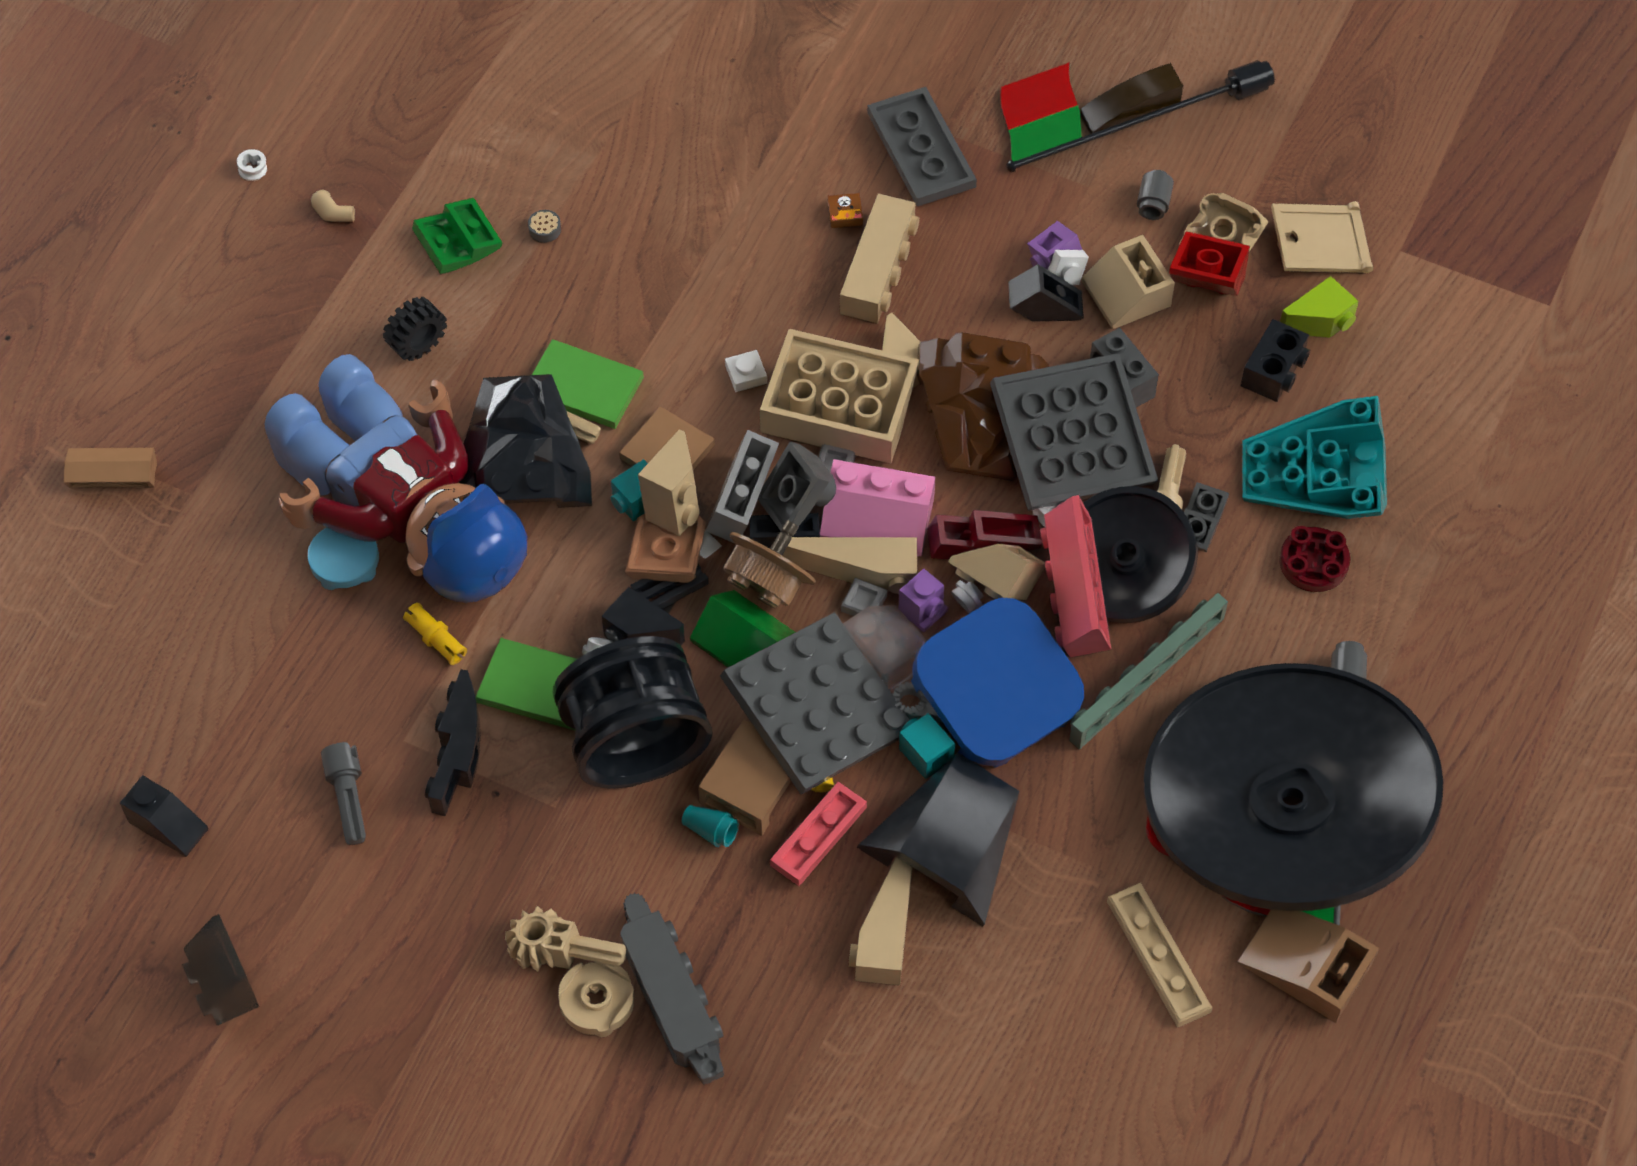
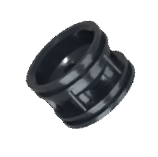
M656 636L634 637L601 646L571 663L558 676L553 686V698L558 707L561 720L567 726L576 729L575 739L572 744V754L577 763L579 775L584 782L591 786L608 789L627 788L666 777L682 769L700 756L709 745L713 736V730L707 718L705 707L700 702L694 686L692 672L687 663L685 652L677 642L668 638Z

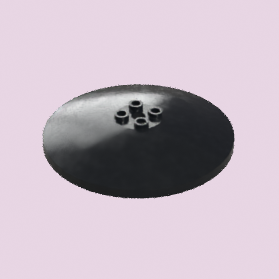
M1299 663L1270 664L1244 669L1223 676L1191 694L1173 710L1156 733L1150 746L1145 764L1144 793L1148 818L1161 846L1170 858L1198 883L1217 894L1250 906L1283 911H1312L1348 904L1367 897L1395 881L1417 861L1432 839L1439 822L1443 801V773L1438 751L1423 723L1409 707L1383 687L1363 677L1332 667ZM1293 796L1300 798L1302 802L1298 805H1288L1283 800Z

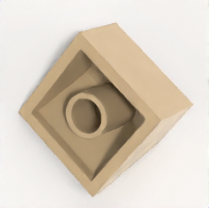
M679 429L638 474L646 520L678 536L688 526H692L700 514L686 435L684 431Z

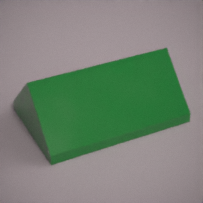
M732 590L710 597L690 636V642L729 668L796 632L737 591Z

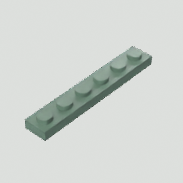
M1219 593L1209 601L1202 600L1194 608L1192 616L1186 622L1179 621L1172 627L1166 640L1161 644L1158 642L1154 643L1137 666L1134 664L1128 666L1121 674L1120 681L1112 688L1110 686L1105 687L1088 710L1082 708L1074 715L1070 722L1071 732L1069 741L1079 750L1224 620L1228 601Z

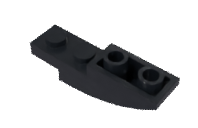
M463 669L460 670L457 681H451L447 691V707L445 712H439L436 719L435 732L439 734L441 743L437 757V766L439 768L436 776L429 778L425 789V798L429 800L431 812L442 816L447 814L457 785L468 788L472 787L480 754L481 731L478 707L469 673Z

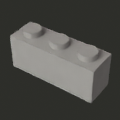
M747 430L737 449L705 531L732 543L734 542L729 537L730 532H736L741 535L744 533L778 448V442Z

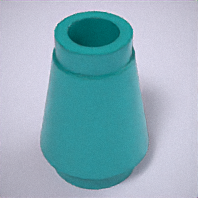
M689 805L682 816V825L688 827L715 847H720L721 845L725 847L730 846L739 828L738 820L734 819L729 812Z

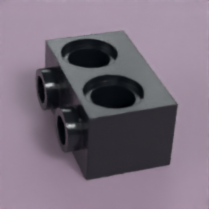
M1272 319L1244 367L1241 387L1278 402L1283 391L1290 392L1297 376L1294 373L1296 368H1303L1308 360L1311 351L1306 348L1309 334Z

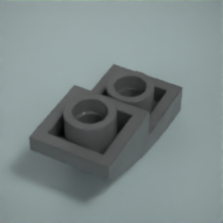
M1196 482L1184 513L1194 530L1198 550L1207 552L1227 504L1229 493Z

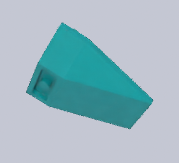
M1371 396L1342 400L1242 440L1243 500L1245 502L1344 519L1383 515L1387 506L1386 446L1379 397Z

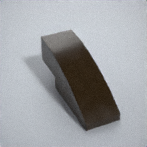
M1168 63L1114 86L1082 107L1080 114L1092 134L1145 115L1153 110L1181 102L1183 84L1172 64Z

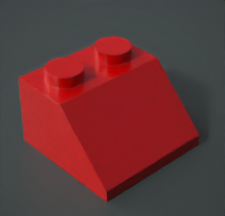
M1186 231L1169 268V275L1174 282L1183 283L1190 287H1200L1217 291L1220 294L1238 296L1246 275L1250 246Z

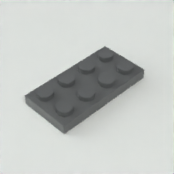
M926 87L867 105V114L917 207L976 188L977 179Z

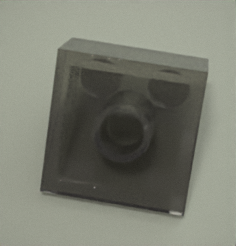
M220 914L211 917L183 948L188 962L183 963L182 966L190 984L198 982L202 993L195 996L203 1015L212 1014L218 1026L258 1008L259 1004Z

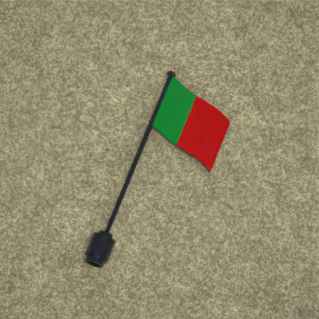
M1256 60L1228 71L1225 86L1082 137L1080 110L1070 83V62L1001 87L1000 92L1001 111L1011 141L1012 160H1009L1007 163V169L1010 172H1015L1016 168L1224 92H1228L1230 96H1234L1237 100H1242L1267 91L1269 86L1275 83L1273 69L1267 61L1260 62Z

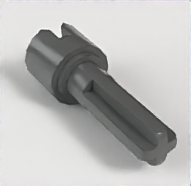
M347 742L332 744L321 751L325 779L335 787L345 842L348 845L361 844L365 841L366 833L356 780L362 774L357 747L353 745L350 748Z

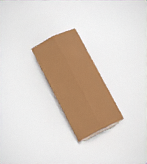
M68 448L64 465V483L69 488L154 487L157 467L154 448Z

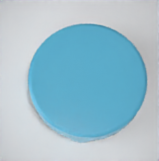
M326 527L313 538L309 545L308 562L310 569L325 589L334 590L337 588L353 587L362 582L371 581L376 575V567L379 561L376 542L353 539Z

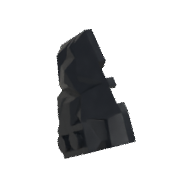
M552 374L483 378L463 443L468 455V470L463 479L458 483L467 484L475 488L480 484H486L498 497L504 500L505 504L556 501L558 508L592 506L591 471Z

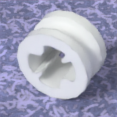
M249 149L239 154L237 158L238 173L243 179L254 181L265 175L267 165L266 158L262 152ZM251 162L253 165L257 164L258 166L253 168L251 165L247 166L246 164Z

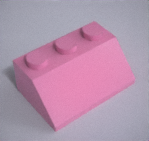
M833 459L830 473L835 479L836 493L833 499L824 506L820 537H917V556H922L934 502L935 477Z

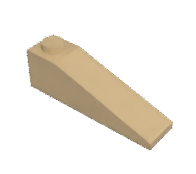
M791 537L792 540L782 555L802 569L851 583L857 578L896 594H899V590L917 575V537Z
M897 857L860 929L858 945L851 944L849 967H856L855 981L900 985L913 867Z

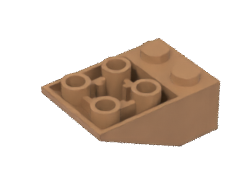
M1271 910L1238 960V964L1336 1023L1373 965L1379 947L1345 927L1302 911Z

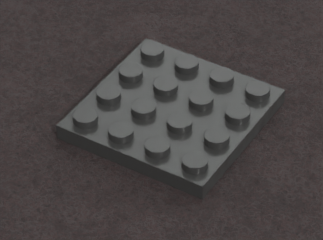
M1119 353L996 377L991 380L990 385L1028 511L1059 505L1076 495H1079L1082 500L1112 488L1124 486L1144 487L1153 485L1158 481Z
M835 612L730 666L720 675L731 694L801 795L898 741L902 727L910 721L904 710L902 712L899 710L901 706H895L898 702L895 701L888 687Z

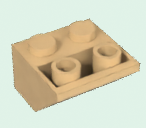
M1144 235L1113 246L1082 277V283L1112 330L1171 307L1175 282Z
M995 544L953 555L948 561L957 567L955 573L971 583H974L975 580L986 586L984 592L994 599L1014 598L1026 600L1045 569V562L1020 546Z

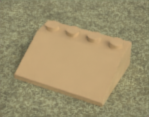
M789 329L760 407V432L822 447V444L854 451L856 456L891 464L900 439L919 359Z

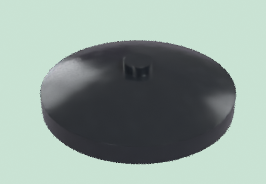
M1138 486L1112 488L1086 500L1083 504L1092 519L1107 621L1114 623L1141 622L1158 616L1172 607L1183 596L1192 582L1198 560L1196 536L1183 510L1164 494Z

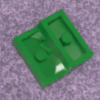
M474 198L445 204L442 214L413 221V232L440 274L475 263L500 249L503 244Z

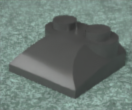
M789 442L763 485L758 501L782 532L781 529L786 520L793 522L799 527L815 505L819 507L827 505L836 493L835 479L817 455L800 444Z

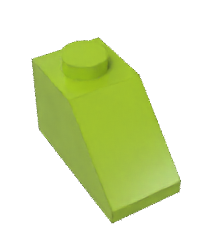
M1330 276L1282 311L1280 322L1307 333L1309 336L1330 338L1338 331H1346L1353 325L1356 320L1355 313L1359 301Z

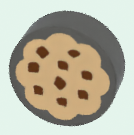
M539 210L533 213L528 220L530 236L534 240L544 243L558 238L561 233L559 216L551 210Z

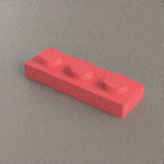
M837 782L770 859V866L797 886H800L866 810L867 801L840 782Z

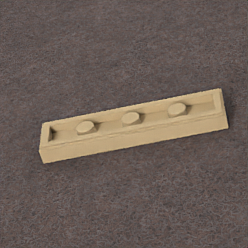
M1138 883L1109 896L1107 903L1177 1028L1210 1014L1212 1011L1211 1004L1143 885Z

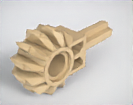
M537 906L531 914L522 910V918L520 920L510 919L511 930L505 932V940L508 945L507 951L513 960H517L518 965L523 970L532 965V968L538 972L541 965L546 963L552 968L556 966L570 969L574 958L619 966L624 963L626 958L625 945L580 936L575 922L562 920V917H558L552 908L543 913V910Z

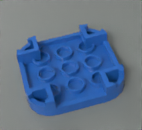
M998 598L987 602L935 634L921 646L912 664L913 678L911 682L916 693L921 691L960 746L961 749L958 753L978 764L994 766V768L1007 764L1013 757L1060 727H1064L1080 710L1084 700V684L1075 667L1038 615L1027 604L1014 598Z

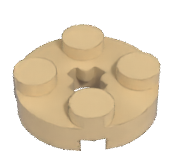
M582 962L573 966L564 975L559 986L560 1011L565 1021L575 1030L598 1037L609 1036L613 1030L618 1029L628 1020L634 1008V988L628 973L621 966L600 962L587 963L585 965ZM599 990H603L605 1001L591 1004L587 994L589 992L596 994Z

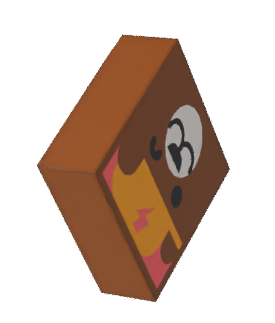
M860 193L827 196L831 228L863 226Z

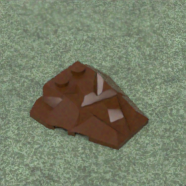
M964 332L956 333L950 340L936 338L920 342L918 345L917 359H919L917 378L919 384L924 385L929 399L926 402L928 413H933L937 429L935 435L946 470L1013 481L1017 472L990 382L996 377L1049 367V364L1040 355L1031 354V347L1023 342Z

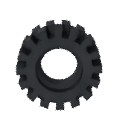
M415 297L412 299V303L408 300L404 302V307L402 309L398 307L395 310L397 314L395 316L390 315L388 318L390 324L384 326L386 331L383 333L384 341L404 360L413 361L415 357L420 359L423 352L426 354L431 352L430 347L438 345L439 341L437 339L443 338L445 334L442 330L447 329L446 317L425 297L420 299Z

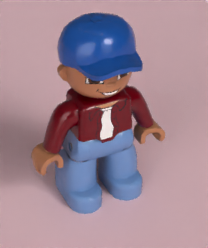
M351 354L341 355L326 366L319 380V392L327 416L339 429L355 441L351 445L346 443L323 423L320 413L315 406L300 394L286 395L271 407L264 424L275 459L287 473L304 486L307 494L303 498L293 499L289 497L288 493H280L279 505L282 513L296 528L308 529L320 524L335 532L365 542H376L387 536H390L399 543L406 542L409 551L407 564L411 573L415 576L423 575L426 582L439 595L456 602H476L496 595L512 581L522 567L527 556L528 536L517 514L505 505L504 500L498 497L486 484H480L475 488L467 484L458 483L463 479L468 470V455L452 420L453 414L448 392L440 381H431L432 403L422 406L414 399L408 403L412 419L421 426L430 428L435 451L420 435L416 434L410 422L403 417L401 409L393 398L375 382L370 369L356 356ZM331 492L333 500L321 497V495Z

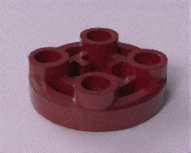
M1295 527L1285 539L1279 556L1280 568L1286 579L1294 586L1310 592L1328 591L1341 584L1348 573L1351 561L1345 536L1341 532L1330 531L1320 527Z

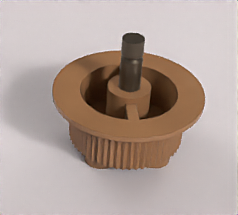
M786 520L781 529L782 532H779L770 549L744 535L730 532L729 537L736 544V547L723 567L730 574L727 581L743 591L748 589V587L759 593L757 599L772 608L778 607L779 604L789 606L802 583L810 585L816 583L815 578L782 556L792 540L791 537L796 533L798 526Z

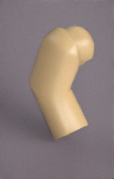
M319 190L312 195V207L324 221L354 222V206L337 205L326 190Z

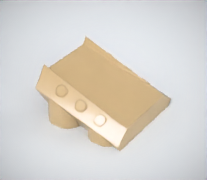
M1211 193L1203 197L1200 203L1199 214L1192 223L1188 224L1184 234L1188 231L1249 245L1251 250L1268 224V221L1254 207L1224 193Z

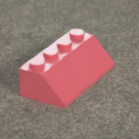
M1076 495L1044 515L1046 527L1040 529L1044 549L1049 548L1050 560L1045 561L1047 577L1049 581H1054L1055 593L1050 594L1053 613L1059 615L1060 626L1055 627L1056 641L1060 647L1065 649L1069 657L1111 650L1092 519L1080 496Z

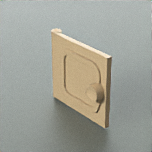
M1350 202L1348 205L1272 204L1271 209L1278 238L1277 245L1281 252L1284 271L1370 273L1373 271L1358 202ZM1291 233L1296 236L1297 242L1293 237L1290 236Z

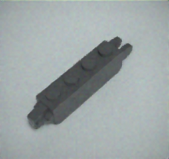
M635 892L634 894L630 893L629 896H626L623 903L627 923L624 924L620 936L623 945L626 946V958L674 1063L685 1068L691 1066L703 1085L720 1079L724 1076V1070L719 1056V1039L724 1037L716 1016L709 1018L704 1006L708 1005V1000L701 984L699 983L694 986L689 974L693 973V968L686 952L679 954L675 942L678 941L676 930L670 920L664 922L659 910L651 913L643 895L635 894Z

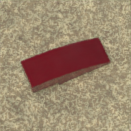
M973 510L969 517L936 514L927 528L931 559H950L953 555L995 544L1020 546L1026 551L1040 549L1043 545L1037 515Z

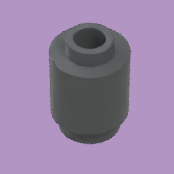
M1152 170L1142 176L1137 207L1139 208V214L1146 219L1159 220L1169 210L1174 180L1165 171Z

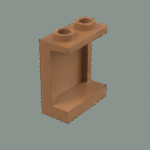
M743 719L698 786L699 801L702 805L712 810L731 813L740 825L762 836L770 825L769 815L791 783V780L753 724Z

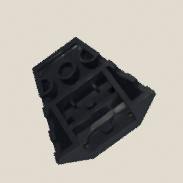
M957 753L858 844L857 848L889 867L896 856L958 895L951 907L983 927L986 922L1020 791L960 753Z

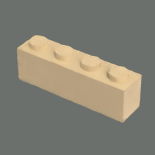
M877 194L840 293V314L878 323L882 311H888L892 298V293L889 291L891 286H897L901 274L900 261L907 260L910 250L909 236L916 235L919 225V217L915 216V202Z

